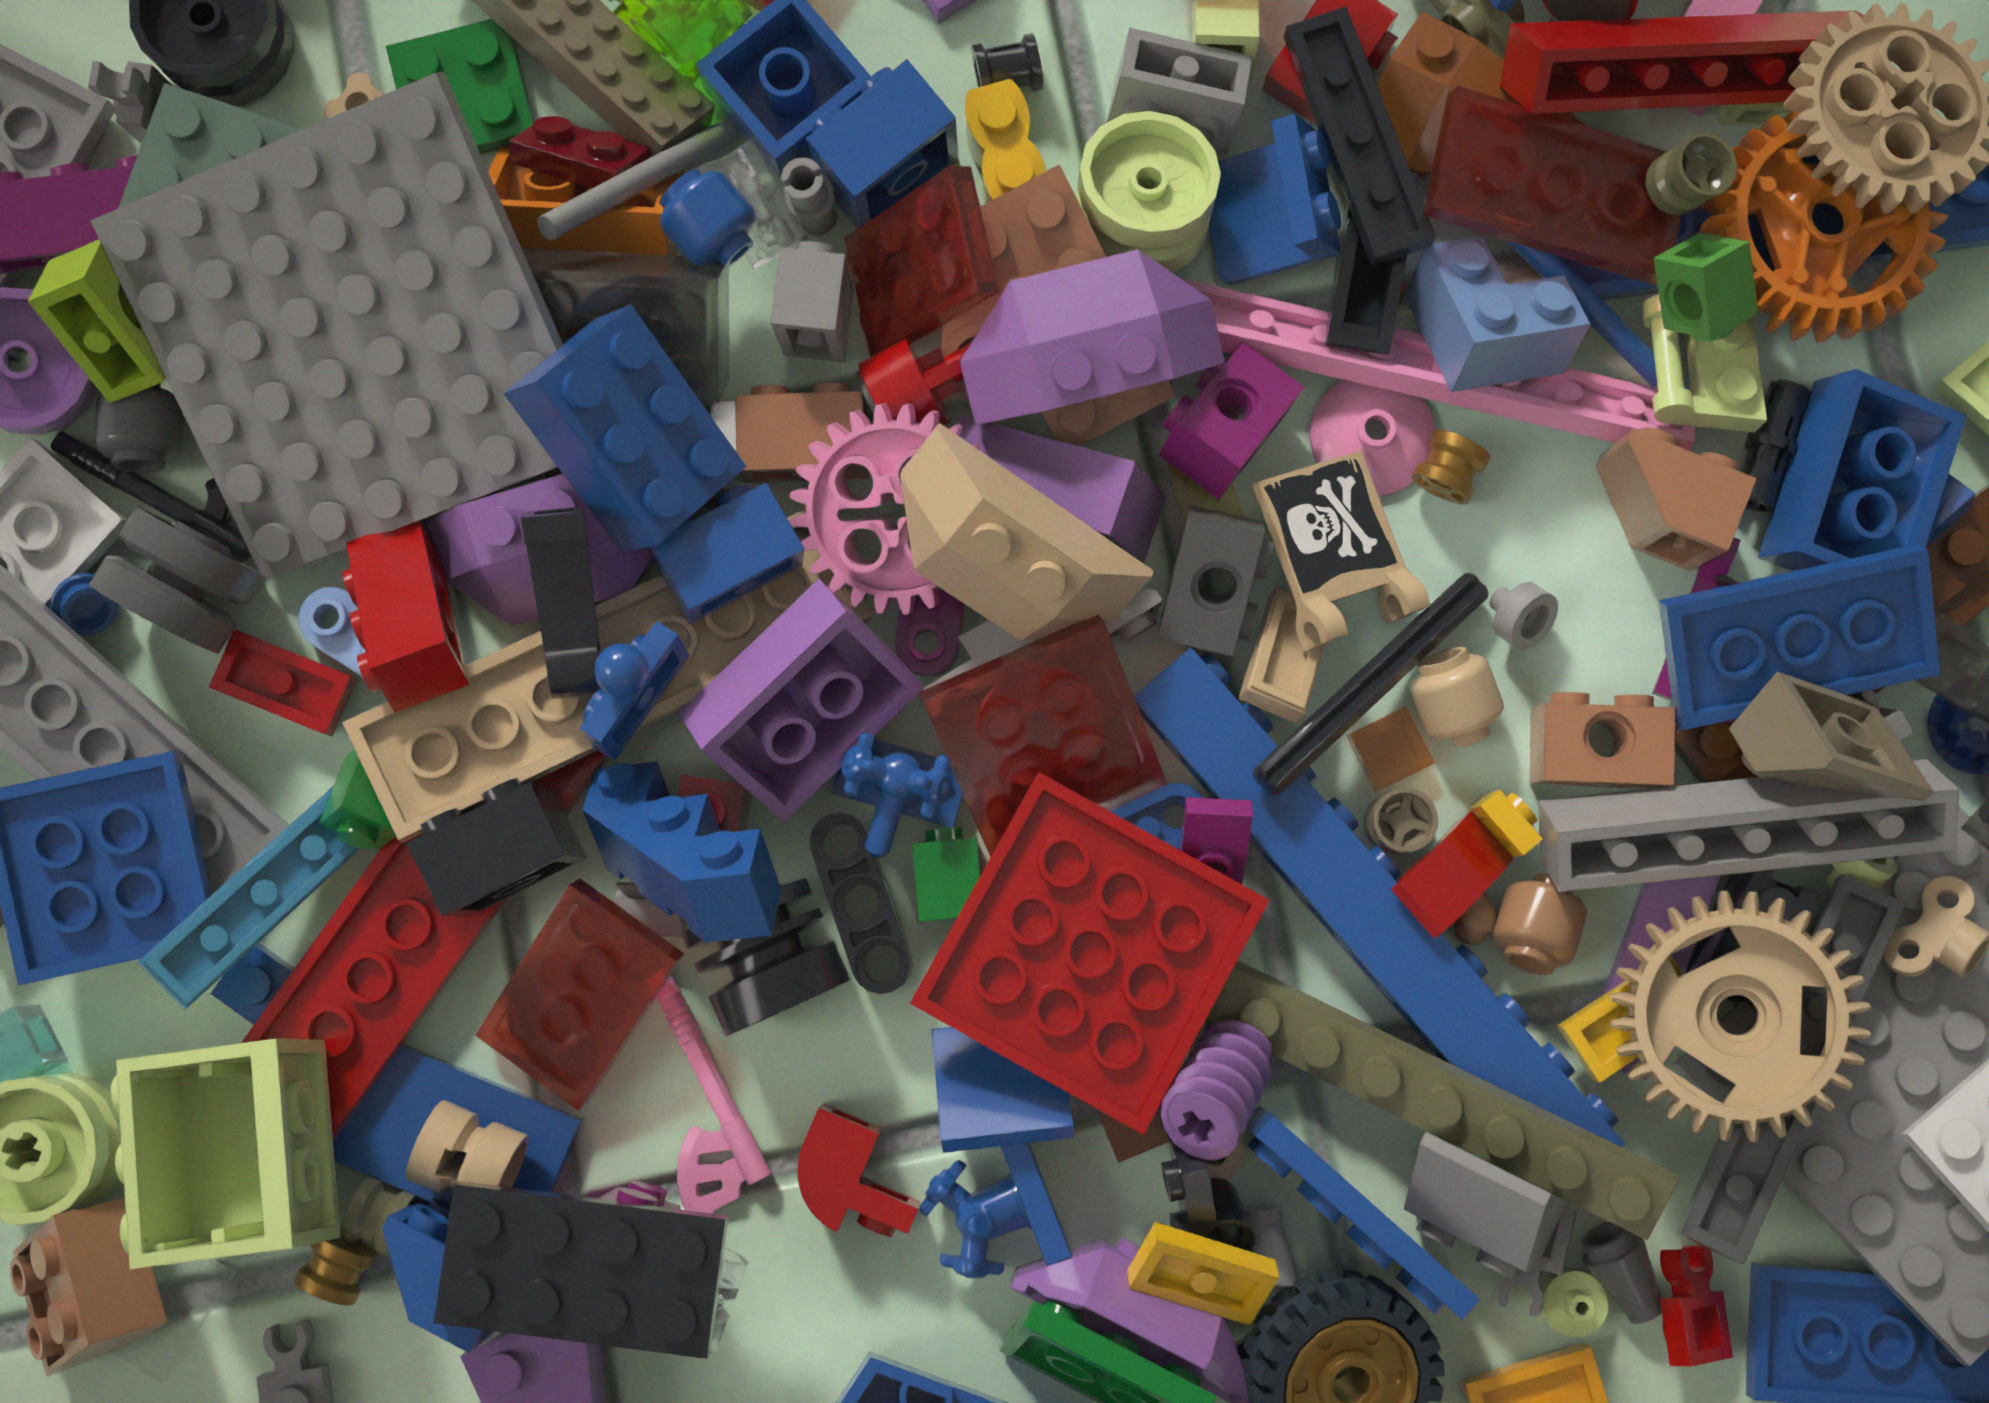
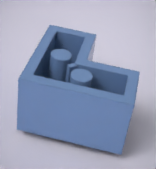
M1483 236L1433 243L1431 247L1423 249L1404 293V297L1451 392L1563 374L1590 326V322L1565 275L1507 284Z

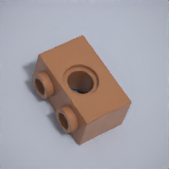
M1557 692L1550 694V703H1543L1531 708L1529 784L1643 789L1674 785L1675 707H1654V696L1616 695L1614 696V705L1590 704V694ZM1595 723L1604 725L1613 735L1614 747L1608 757L1598 755L1590 746L1589 731Z

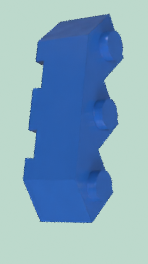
M657 761L638 764L617 763L607 768L596 769L582 811L608 871L619 879L625 876L637 885L642 896L669 916L674 913L678 914L687 921L690 931L706 943L772 935L782 889L761 829L737 832L721 831L708 795L670 796Z

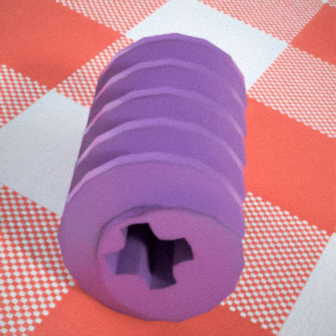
M1221 1020L1206 1027L1197 1040L1187 1061L1182 1066L1180 1073L1164 1097L1161 1108V1118L1165 1131L1172 1141L1187 1154L1205 1160H1219L1230 1155L1238 1145L1239 1138L1245 1131L1247 1122L1254 1114L1255 1107L1261 1100L1263 1091L1269 1085L1272 1069L1269 1063L1272 1060V1044L1262 1032L1244 1022Z

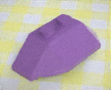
M1137 249L1009 281L959 363L974 424L979 425L1047 411L1171 380L1223 364L1225 361L1211 299Z
M564 474L467 502L426 520L447 583L510 626L538 619L527 547L521 523L523 512L584 506L595 602L613 598L637 587L653 560L651 547L621 552Z
M1121 1237L1118 1245H1115L1102 1238L1071 1248V1257L1049 1266L1046 1265L1044 1258L1016 1266L1010 1278V1289L1042 1305L1046 1301L1062 1304L1075 1311L1081 1317L1080 1325L1101 1336H1104L1106 1332L1124 1336L1141 1348L1142 1351L1139 1356L1162 1368L1165 1364L1170 1363L1193 1372L1201 1379V1388L1229 1403H1249L1244 1370L1227 1318L1129 1289L1127 1269L1141 1247L1140 1244Z

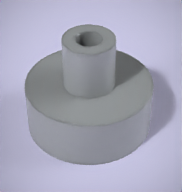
M1533 582L1522 583L1512 590L1501 587L1493 593L1489 602L1490 608L1496 611L1493 623L1496 635L1519 650H1526L1538 644L1550 631L1558 613L1556 597Z

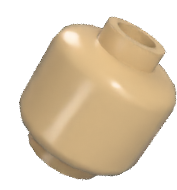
M1455 647L1440 651L1420 661L1418 664L1420 672L1411 680L1409 687L1428 736L1436 739H1452L1454 746L1457 747L1471 745L1488 737L1491 733L1489 725L1502 714L1504 702L1491 667L1485 657L1468 654L1465 647Z

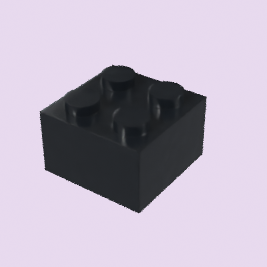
M518 778L510 779L485 791L481 795L485 803L484 805L464 814H460L458 808H454L440 813L420 825L424 835L406 844L442 917L473 916L587 859L554 789L531 782L521 784Z

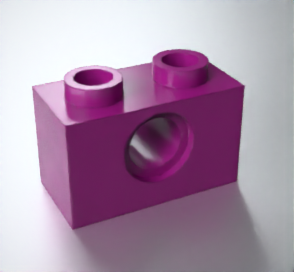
M1244 342L1227 362L1225 361L1223 364L1207 368L1195 385V387L1202 391L1195 401L1184 395L1162 425L1171 433L1158 455L1218 500H1220L1280 424L1304 389L1302 384Z

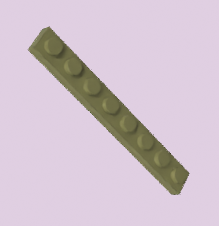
M1238 960L1205 1020L1210 1025L1221 1020H1237L1250 1024L1262 1032L1272 1044L1273 1056L1647 1241L1677 1185L1676 1173Z

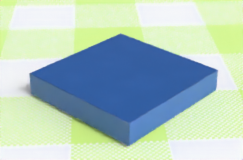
M952 1027L931 1029L940 1138L943 1153L1074 1138L1069 1093Z

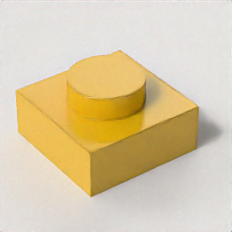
M1500 789L1488 792L1468 808V811L1472 810L1512 857L1524 856L1543 839L1532 827L1538 821L1535 814L1514 793H1510L1506 797Z

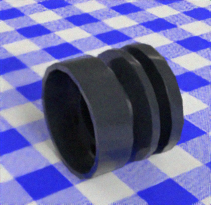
M806 878L792 883L780 884L782 892L771 936L718 941L719 951L694 964L698 973L712 972L727 967L730 970L733 980L709 996L725 1036L743 1030L852 980L835 941L822 942L806 947L800 935L824 918L820 908L793 918L788 907L814 894ZM690 928L681 934L687 949L706 944L705 941L692 933Z

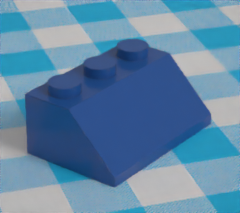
M1858 369L1814 381L1795 439L1798 444L1795 457L1789 458L1758 558L1787 570L1796 571L1915 544L1926 548L1967 415Z

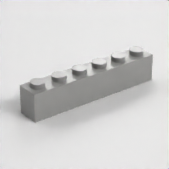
M1928 759L1914 760V763L1934 791L1926 801L1804 788L1779 779L1767 781L1760 777L1538 801L1539 835L1543 838L1540 841V860L1558 892L1952 851L1957 850L1959 789Z

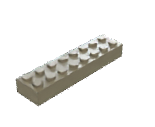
M471 0L614 131L622 135L624 140L650 147V157L711 126L716 105L600 0Z

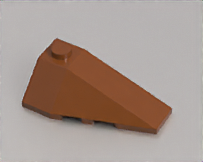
M1422 11L1390 57L1377 84L1410 171L1419 173L1418 178L1425 179L1426 173L1464 180L1462 186L1464 188L1483 191L1484 186L1488 185L1521 192L1526 201L1601 216L1631 170L1634 162L1570 112L1531 114L1500 87L1503 59L1479 40Z

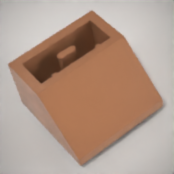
M1650 427L1641 428L1640 431L1633 428L1603 452L1595 466L1631 548L1687 571H1691L1727 552L1757 478L1738 471L1740 465L1724 455L1704 452L1700 456L1678 447L1679 440L1665 431Z
M125 1197L55 1214L13 1251L14 1258L10 1263L11 1282L16 1294L20 1297L25 1296L31 1318L27 1325L29 1349L36 1360L42 1359L46 1376L62 1372L143 1339L167 1322L152 1267L130 1269L129 1254L122 1247L120 1224L122 1217L126 1213Z

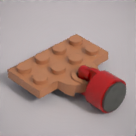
M1060 164L945 225L975 284L955 299L943 321L942 340L939 348L919 358L912 344L906 338L858 364L859 371L856 372V377L873 414L876 405L886 403L891 411L893 420H897L902 406L909 403L914 405L916 423H921L929 412L935 410L939 412V423L943 426L949 425L951 421L942 400L962 389L967 392L959 361L972 343L1008 282L1106 257ZM1169 380L1042 411L1041 413L1055 440L1081 446L1175 397L1176 394Z

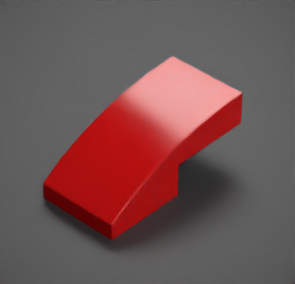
M1471 810L1455 822L1430 851L1416 860L1393 885L1391 890L1435 939L1448 929L1492 885L1514 858Z

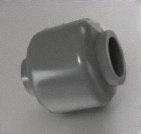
M161 383L112 403H109L102 394L97 397L95 445L102 455L111 459V465L114 468L134 473L158 472L165 468V462L174 460L182 450L183 412L174 394L161 388Z

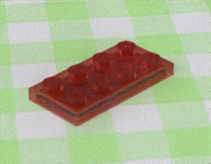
M1457 85L1447 94L1423 215L1657 286L1653 258L1676 246L1681 215L1667 214L1656 207L1648 196L1645 184L1647 170L1651 163L1667 151L1547 113L1531 114L1522 105Z

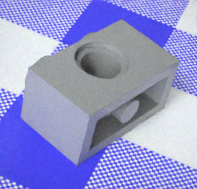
M806 241L800 242L797 249L780 247L770 323L783 355L845 362L854 287L845 254L836 253V248L831 245Z

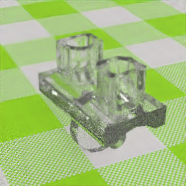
M752 139L741 144L725 157L697 167L701 174L708 171H718L724 174L753 206L756 220L748 236L754 243L744 254L752 270L778 257L780 247L795 248L800 242L808 241L807 234L801 223L790 214L785 204L782 190Z

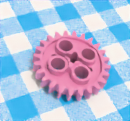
M883 403L875 406L873 424L870 423L867 416L860 409L850 412L852 432H849L837 422L828 425L826 428L833 445L830 446L820 441L810 443L808 448L819 463L817 465L802 464L797 466L795 470L802 478L810 482L808 488L794 490L789 495V498L806 505V512L790 519V524L797 527H808L810 536L801 541L805 549L804 551L816 549L820 555L809 571L813 575L829 568L834 573L829 585L833 592L846 584L852 586L851 605L854 607L862 603L868 594L874 595L876 613L882 614L888 609L892 598H897L899 607L903 615L914 610L916 595L919 594L923 602L931 609L939 603L938 588L936 584L914 570L906 515L898 519V524H896V519L892 514L845 521L840 518L839 512L841 509L877 507L890 500L892 493L896 503L904 504L900 477L902 469L938 425L939 412L933 410L924 417L921 423H916L914 405L908 403L902 406L897 420H893L888 405ZM956 424L949 428V430L960 436L962 426ZM978 443L972 445L978 450L981 448ZM852 463L866 467L872 475L873 489L868 497H858L847 488L845 473ZM859 528L869 529L880 538L882 553L878 560H867L857 553L854 546V536Z

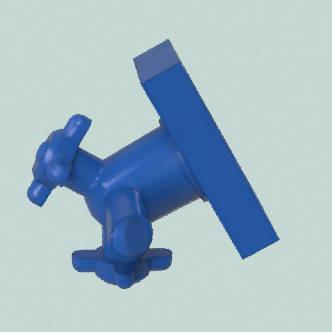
M863 733L860 735L857 745L851 747L841 759L842 767L836 773L831 793L876 807L865 842V848L871 856L880 858L891 850L901 814L947 828L954 827L971 767L951 762L945 755L934 757L876 740L872 734Z
M1029 1143L1000 1146L1010 1170L1008 1173L1009 1177L975 1192L969 1193L956 1182V1179L967 1166L960 1160L955 1161L949 1169H943L930 1180L929 1187L925 1192L926 1198L919 1208L920 1212L927 1217L940 1202L955 1214L956 1226L963 1236L960 1255L940 1254V1264L943 1267L953 1268L957 1274L970 1279L984 1278L988 1274L1000 1275L1004 1271L1005 1263L986 1259L988 1241L1027 1226L1029 1229H1033L1047 1266L1071 1257L1070 1246Z

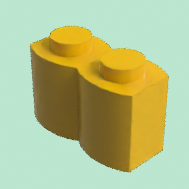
M1011 79L968 90L965 99L967 143L973 160L982 171L983 197L986 204L1046 172V168L1040 152L1030 141L1029 109L1019 87Z

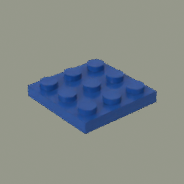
M180 750L168 751L0 788V906L18 986L141 959L212 895Z

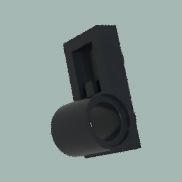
M1167 1134L1171 1160L1161 1163V1171L1169 1201H1178L1179 1211L1169 1213L1170 1226L1252 1252L1255 1245V1234L1236 1187L1225 1179L1210 1178L1206 1160L1187 1154Z

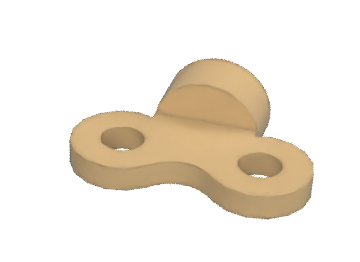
M1941 876L1933 879L1925 886L1922 893L1923 913L1919 920L1912 925L1895 929L1891 935L1883 957L1887 966L1897 974L1911 977L1924 974L1931 968L1935 960L1955 974L1965 978L1975 969L1989 948V932L1967 919L1974 910V894L1971 887L1962 879L1954 876ZM1946 893L1953 894L1958 898L1959 902L1953 908H1944L1938 903L1939 897ZM1905 944H1913L1920 952L1913 959H1905L1898 951Z

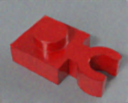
M1702 1245L1682 1246L1683 1249L1661 1250V1271L1666 1281L1671 1285L1672 1296L1660 1298L1663 1317L1662 1328L1667 1344L1669 1365L1692 1367L1733 1358L1723 1291L1710 1290L1709 1281L1714 1268L1711 1250Z

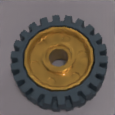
M1344 1269L1341 1278L1334 1271L1328 1270L1318 1272L1319 1284L1317 1285L1307 1277L1293 1282L1297 1295L1290 1298L1281 1290L1271 1300L1278 1310L1272 1316L1262 1309L1254 1320L1261 1331L1260 1335L1248 1333L1243 1345L1250 1357L1241 1359L1249 1403H1428V1401L1441 1402L1444 1388L1436 1377L1445 1376L1444 1361L1437 1354V1352L1441 1351L1437 1337L1430 1330V1325L1406 1298L1392 1286H1388L1384 1281L1370 1274L1365 1278L1358 1271ZM1349 1367L1347 1373L1342 1378L1335 1380L1336 1376L1343 1369Z

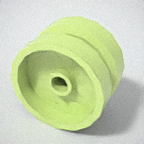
M1154 111L1128 113L1100 126L1085 145L1079 170L1076 198L1106 257L1138 249L1172 273L1190 264L1204 246L1217 195L1221 172L1216 152L1200 130L1177 116Z
M64 1072L7 1080L0 1083V1221L13 1225L45 1222L55 1214L87 1207L105 1198L117 1184L119 1179L116 1173L115 1157L117 1149L121 1145L120 1118L113 1109L111 1091L97 1079L73 1072Z

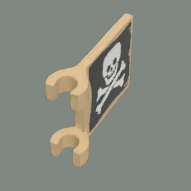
M1362 451L1261 480L1252 485L1296 602V632L1304 651L1330 643L1331 640L1348 635L1345 619L1332 602L1379 587L1378 605L1386 623L1407 617L1414 612L1430 607L1429 596L1425 587L1409 572L1403 562Z

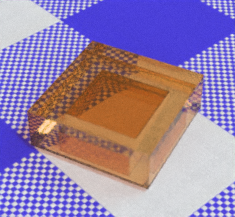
M1406 706L1346 736L1374 792L1386 788L1435 763Z

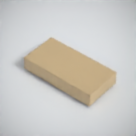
M1276 587L1267 600L1239 699L1297 724L1307 712L1325 645L1304 651L1296 632L1297 608L1293 594L1280 587Z

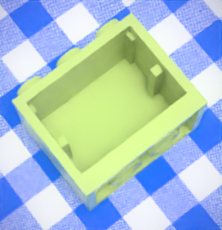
M269 1039L116 1060L117 1076L114 1077L111 1084V1102L114 1111L120 1118L121 1145H119L116 1152L115 1167L118 1179L124 1184L126 1213L122 1217L120 1224V1240L124 1251L129 1254L130 1269L292 1249L341 1238L324 1039Z

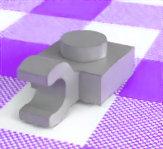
M93 61L88 88L100 96L113 100L116 122L139 143H142L163 84H172L150 64L128 61L125 72L120 73L108 69L102 62Z

